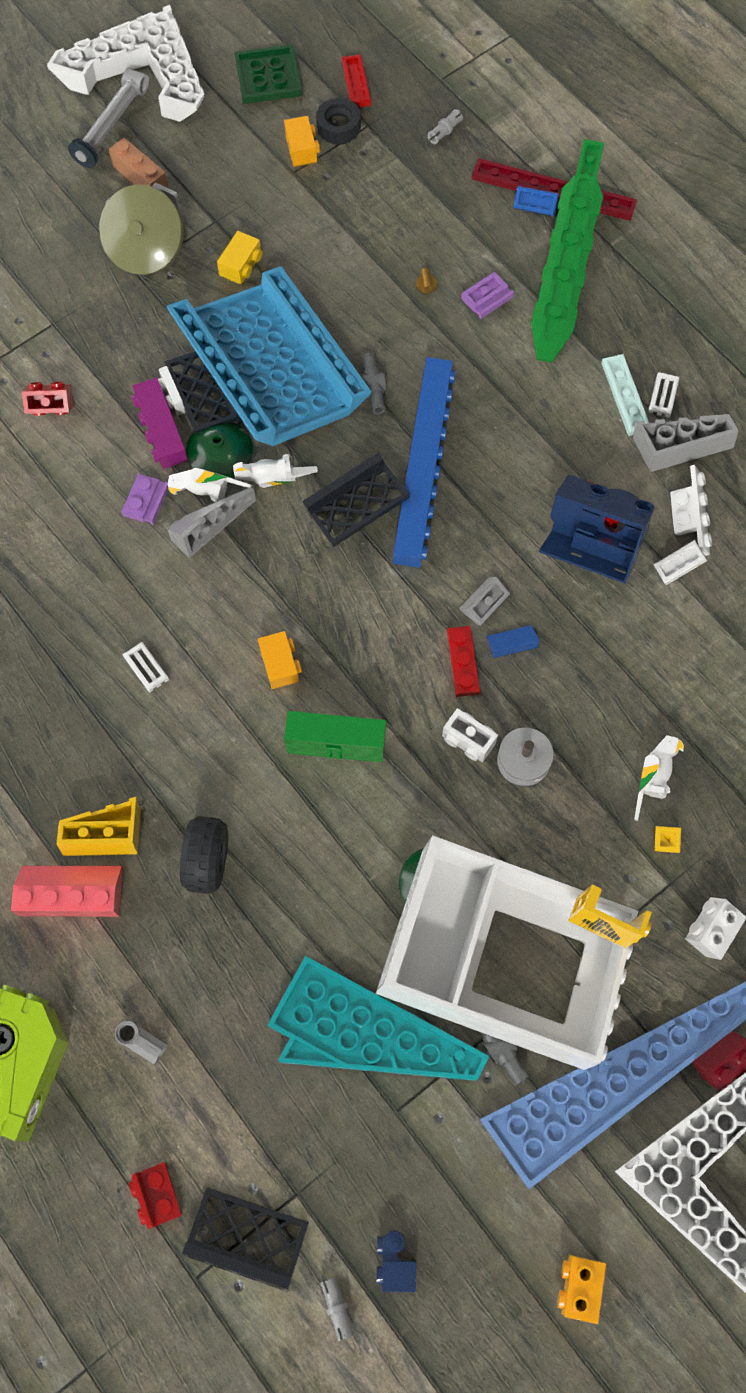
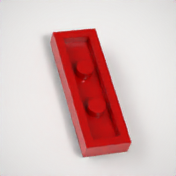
M470 626L447 628L455 696L479 695L480 689Z

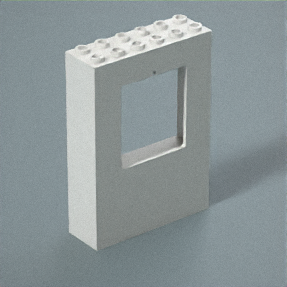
M432 835L422 851L376 994L586 1070L600 1064L606 1058L608 1046L605 1043L607 1035L611 1034L614 1027L612 1015L620 1002L619 986L623 984L626 978L627 970L624 969L626 959L628 960L631 956L633 945L624 948L568 921L576 898L584 892L583 890ZM599 897L595 909L627 924L635 919L638 914L637 910ZM495 911H500L584 943L575 980L576 983H579V986L574 985L564 1024L473 992V982Z

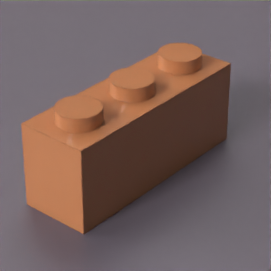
M122 138L109 148L113 167L134 185L152 187L154 183H158L169 189L166 172L128 140Z

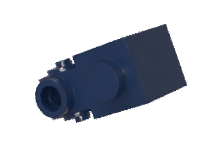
M395 1230L389 1231L383 1237L377 1236V1254H383L382 1266H377V1285H382V1292L416 1293V1260H401L397 1256V1252L404 1248L405 1241L403 1235Z

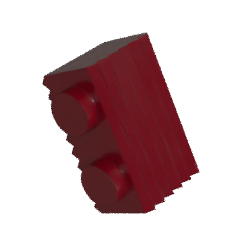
M731 1031L696 1058L692 1063L700 1077L718 1091H722L723 1088L734 1082L735 1078L743 1075V1072H746V1038Z

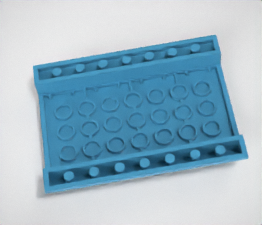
M281 266L263 272L261 285L193 308L187 299L167 305L168 311L257 441L274 446L349 416L371 395L369 387Z

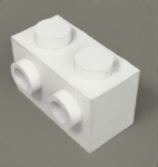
M457 708L444 726L442 737L450 746L455 748L458 746L464 750L465 755L474 761L478 759L483 763L495 746L498 734L490 727L476 721L470 714L462 712Z
M710 897L703 905L702 912L697 920L691 925L685 939L704 956L721 960L744 923L746 916L726 899Z

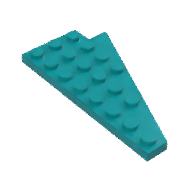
M307 956L304 957L267 1025L290 1038L278 1059L279 1062L285 1064L477 1081L489 1058L483 1052Z

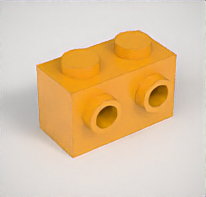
M569 1255L568 1261L564 1260L562 1278H565L564 1291H559L557 1307L561 1309V1314L564 1317L598 1324L606 1263ZM585 1269V1275L580 1278L581 1270ZM581 1299L580 1306L576 1307L577 1300Z

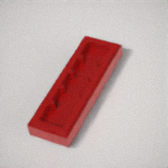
M361 54L341 57L349 100L353 101L358 107L371 106V98Z

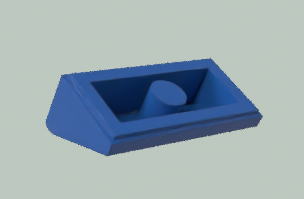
M532 625L486 637L493 658L538 648L540 642Z

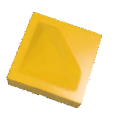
M656 826L655 851L680 853L681 828Z

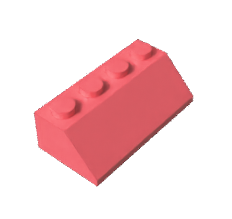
M22 866L13 885L11 911L18 916L119 917L123 867Z

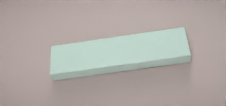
M624 355L603 358L601 364L628 436L634 435L636 422L645 421V424L649 423Z

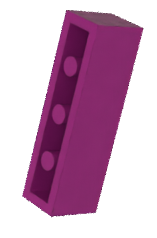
M158 378L132 385L134 395H131L135 408L139 407L141 410L140 413H137L141 425L147 426L148 430L144 431L148 444L153 443L154 449H151L155 463L160 461L162 469H166L187 462L188 459Z

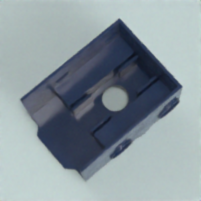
M568 474L555 494V501L550 514L554 522L553 528L539 549V552L626 584L648 533L655 506L649 501L640 500L637 496L626 490L609 489L603 485ZM605 518L624 523V528L617 532L609 530L605 525ZM571 552H572V553H575V554H577V555H580V556H582V557L575 556V555L571 554ZM615 568L618 569V570L624 571V572H626V573H622V572L616 571Z

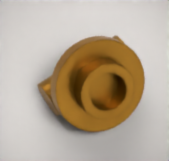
M423 268L421 275L416 280L417 289L425 294L432 293L437 288V280L433 275H430L428 268Z

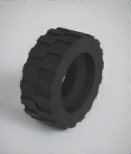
M332 98L323 102L318 107L316 113L318 134L326 142L335 145H342L356 139L361 129L359 107L353 101H349L346 98ZM335 116H343L348 118L349 122L344 126H333L329 124V119Z

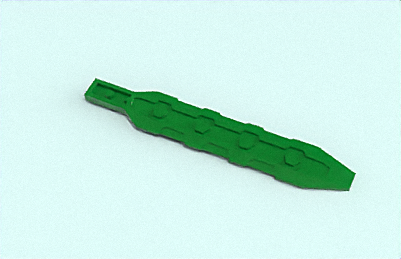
M584 139L577 172L561 191L555 229L552 230L551 247L547 264L543 269L542 286L531 321L536 360L553 363L574 331L578 313L577 304L585 281V268L589 252L592 249L593 232L603 199L597 174L604 142Z

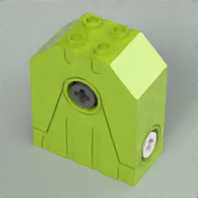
M3 984L2 989H0V1135L14 1141H30L38 1121L37 1119H39L67 1048L68 1040L55 1009L47 1006L48 1000L27 993L25 998L24 992Z

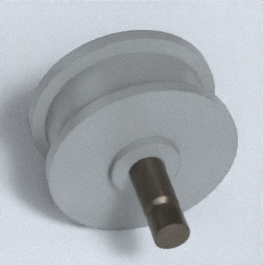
M532 728L515 729L508 733L501 742L497 755L498 768L503 777L515 785L531 786L537 784L547 775L553 761V748L549 739L540 731Z

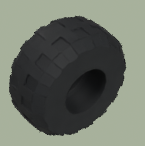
M198 816L190 820L186 827L181 849L179 876L181 885L187 891L211 894L220 888L228 847V826L221 819Z

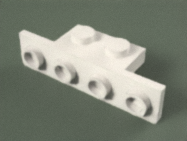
M695 465L690 466L692 486L670 492L674 533L679 536L697 531L698 546L706 556L710 555L709 547L712 546V538L707 529V526H710V518L705 510V506L708 505V499L703 491L706 479L704 473L700 472Z

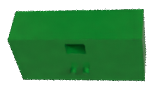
M287 711L284 734L287 754L383 763L386 720Z

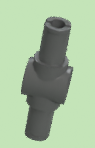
M366 353L362 356L364 372L361 378L371 390V395L368 398H370L373 413L382 414L385 412L383 395L386 392L384 373L380 372L377 368L374 354Z
M482 1033L484 1036L483 1041L485 1042L483 1047L494 1064H499L500 1067L504 1066L516 1086L529 1078L516 1058L518 1055L516 1051L518 1049L515 1044Z

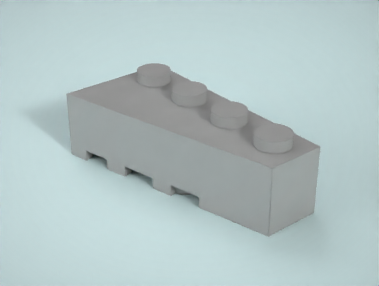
M729 414L700 416L696 420H690L686 417L671 422H665V419L655 420V423L645 424V421H637L633 440L649 471L653 472L734 448L739 431Z

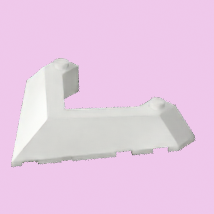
M170 5L163 7V11L157 14L150 12L138 17L134 21H128L99 33L100 37L91 41L89 38L74 43L75 47L66 51L63 48L55 51L47 64L48 69L70 90L89 95L95 83L99 80L124 73L127 68L134 70L150 65L163 89L159 95L161 115L176 121H182L196 112L204 98L203 89L199 84L198 76L192 66L191 58L180 35V30L173 17Z
M744 1073L615 1172L746 1293V1231L699 1179L706 1169L746 1132V1073Z

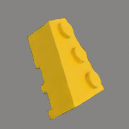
M137 797L129 798V801L115 806L114 804L107 805L105 809L93 813L88 811L60 820L57 846L62 855L138 854L141 807Z

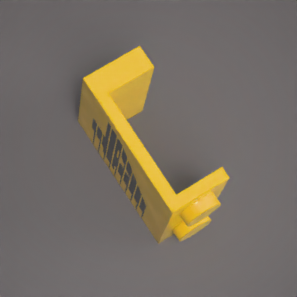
M593 884L576 898L568 919L569 922L624 948L637 943L642 937H646L652 926V923L649 922L652 912L648 910L627 924L595 909L602 889Z

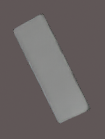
M489 577L459 609L481 626L510 595V592L497 577Z

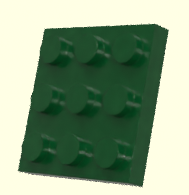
M293 44L234 52L243 104L302 96Z

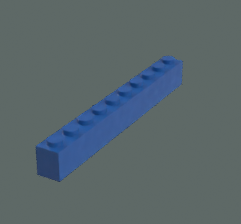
M426 357L404 488L410 498L404 501L401 506L393 553V564L420 568L421 561L426 560L428 546H424L425 539L430 538L431 526L427 525L428 519H433L434 505L430 504L431 499H436L437 485H434V479H439L441 466L437 465V460H442L444 446H440V441L445 440L447 427H444L443 423L448 421L450 408L446 407V404L451 402L453 389H450L449 385L450 383L454 384L456 370H452V361Z

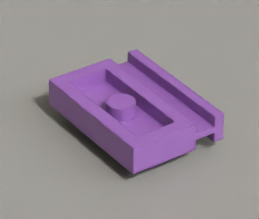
M493 272L463 292L461 299L482 319L512 299L514 291L508 288V285L496 272Z
M138 474L121 511L123 516L142 522L147 521L154 525L169 490L168 482H160L159 479Z

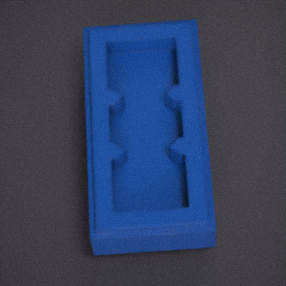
M518 186L513 208L554 216L559 194Z

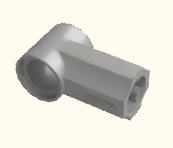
M123 1021L116 1027V1040L154 1065L168 1046L131 1021ZM132 1026L135 1030V1035L130 1041H125L122 1038V1031L124 1028Z

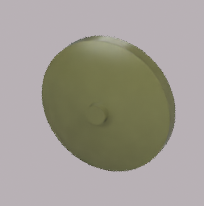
M147 185L127 186L113 194L103 208L99 223L100 239L107 256L119 268L133 274L150 275L162 271L177 257L183 242V222L177 206L165 193Z

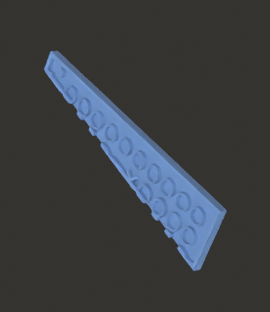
M746 982L607 1053L605 1060L601 1061L600 1064L586 1070L578 1068L480 1119L526 1187L530 1189L743 1023L746 1020Z

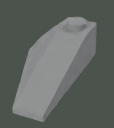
M252 487L192 512L181 520L175 521L168 530L171 541L189 558L192 557L256 501L254 489Z

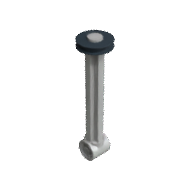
M130 68L125 70L122 76V87L83 140L73 139L69 144L68 151L78 164L86 168H93L98 162V155L96 153L98 147L135 96L138 94L142 96L147 92L149 87L148 75Z

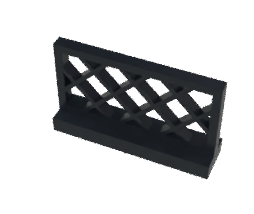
M196 351L164 361L181 397L195 434L219 424L232 423L234 421L238 425L244 423L214 378L210 384L200 381L203 374L212 375L205 364L203 367L193 364L195 359L200 358ZM179 364L185 366L182 374L173 371L172 367ZM189 369L199 371L196 379L186 375ZM183 380L193 384L190 391L180 387ZM197 385L207 389L204 396L194 393ZM211 391L221 394L218 401L208 398ZM191 398L201 401L198 408L188 405ZM205 403L215 406L212 414L202 410ZM219 408L227 410L230 415L222 418L216 414ZM199 415L209 418L207 423L199 426L196 423V419Z
M378 452L302 502L308 515L315 521L331 545L335 547L409 499L410 496L384 463V459ZM383 472L388 476L386 483L375 482L376 477ZM362 486L369 487L367 496L357 495V489ZM373 488L385 489L383 498L372 496ZM389 489L399 490L401 493L395 499L387 498ZM343 498L350 499L348 508L337 507L338 501ZM354 500L366 501L364 510L352 509ZM370 502L381 503L380 509L368 511ZM323 511H331L329 520H321L317 515ZM335 513H347L345 522L333 521ZM351 514L362 515L361 521L357 524L349 523ZM332 526L343 527L340 535L335 538L331 536Z
M206 1187L182 1254L193 1260L288 1292L309 1222ZM210 1196L221 1199L225 1208L211 1217L206 1209ZM225 1201L233 1203L234 1205L227 1207ZM239 1206L245 1207L251 1218L236 1226L230 1211ZM251 1210L259 1212V1214L253 1216ZM205 1212L208 1219L201 1222L203 1214ZM227 1213L233 1228L218 1235L212 1221ZM264 1215L271 1216L276 1227L261 1234L255 1220ZM277 1219H280V1220H283V1221H286V1222H284L283 1224L279 1225ZM253 1222L259 1237L244 1244L238 1229ZM210 1223L215 1238L206 1243L195 1240L198 1229ZM289 1224L302 1227L299 1237L287 1243L281 1229ZM235 1231L241 1247L231 1252L224 1250L220 1239ZM279 1231L285 1246L270 1253L264 1238ZM261 1240L267 1256L258 1261L250 1259L246 1248ZM218 1241L220 1248L215 1247L211 1244ZM296 1244L294 1253L292 1254L290 1247ZM286 1249L291 1258L288 1271L277 1268L272 1258ZM243 1250L244 1253H245V1255H246V1257H244V1256H242V1255H239V1254H236V1253H238V1252H240V1251ZM269 1259L272 1266L262 1262Z

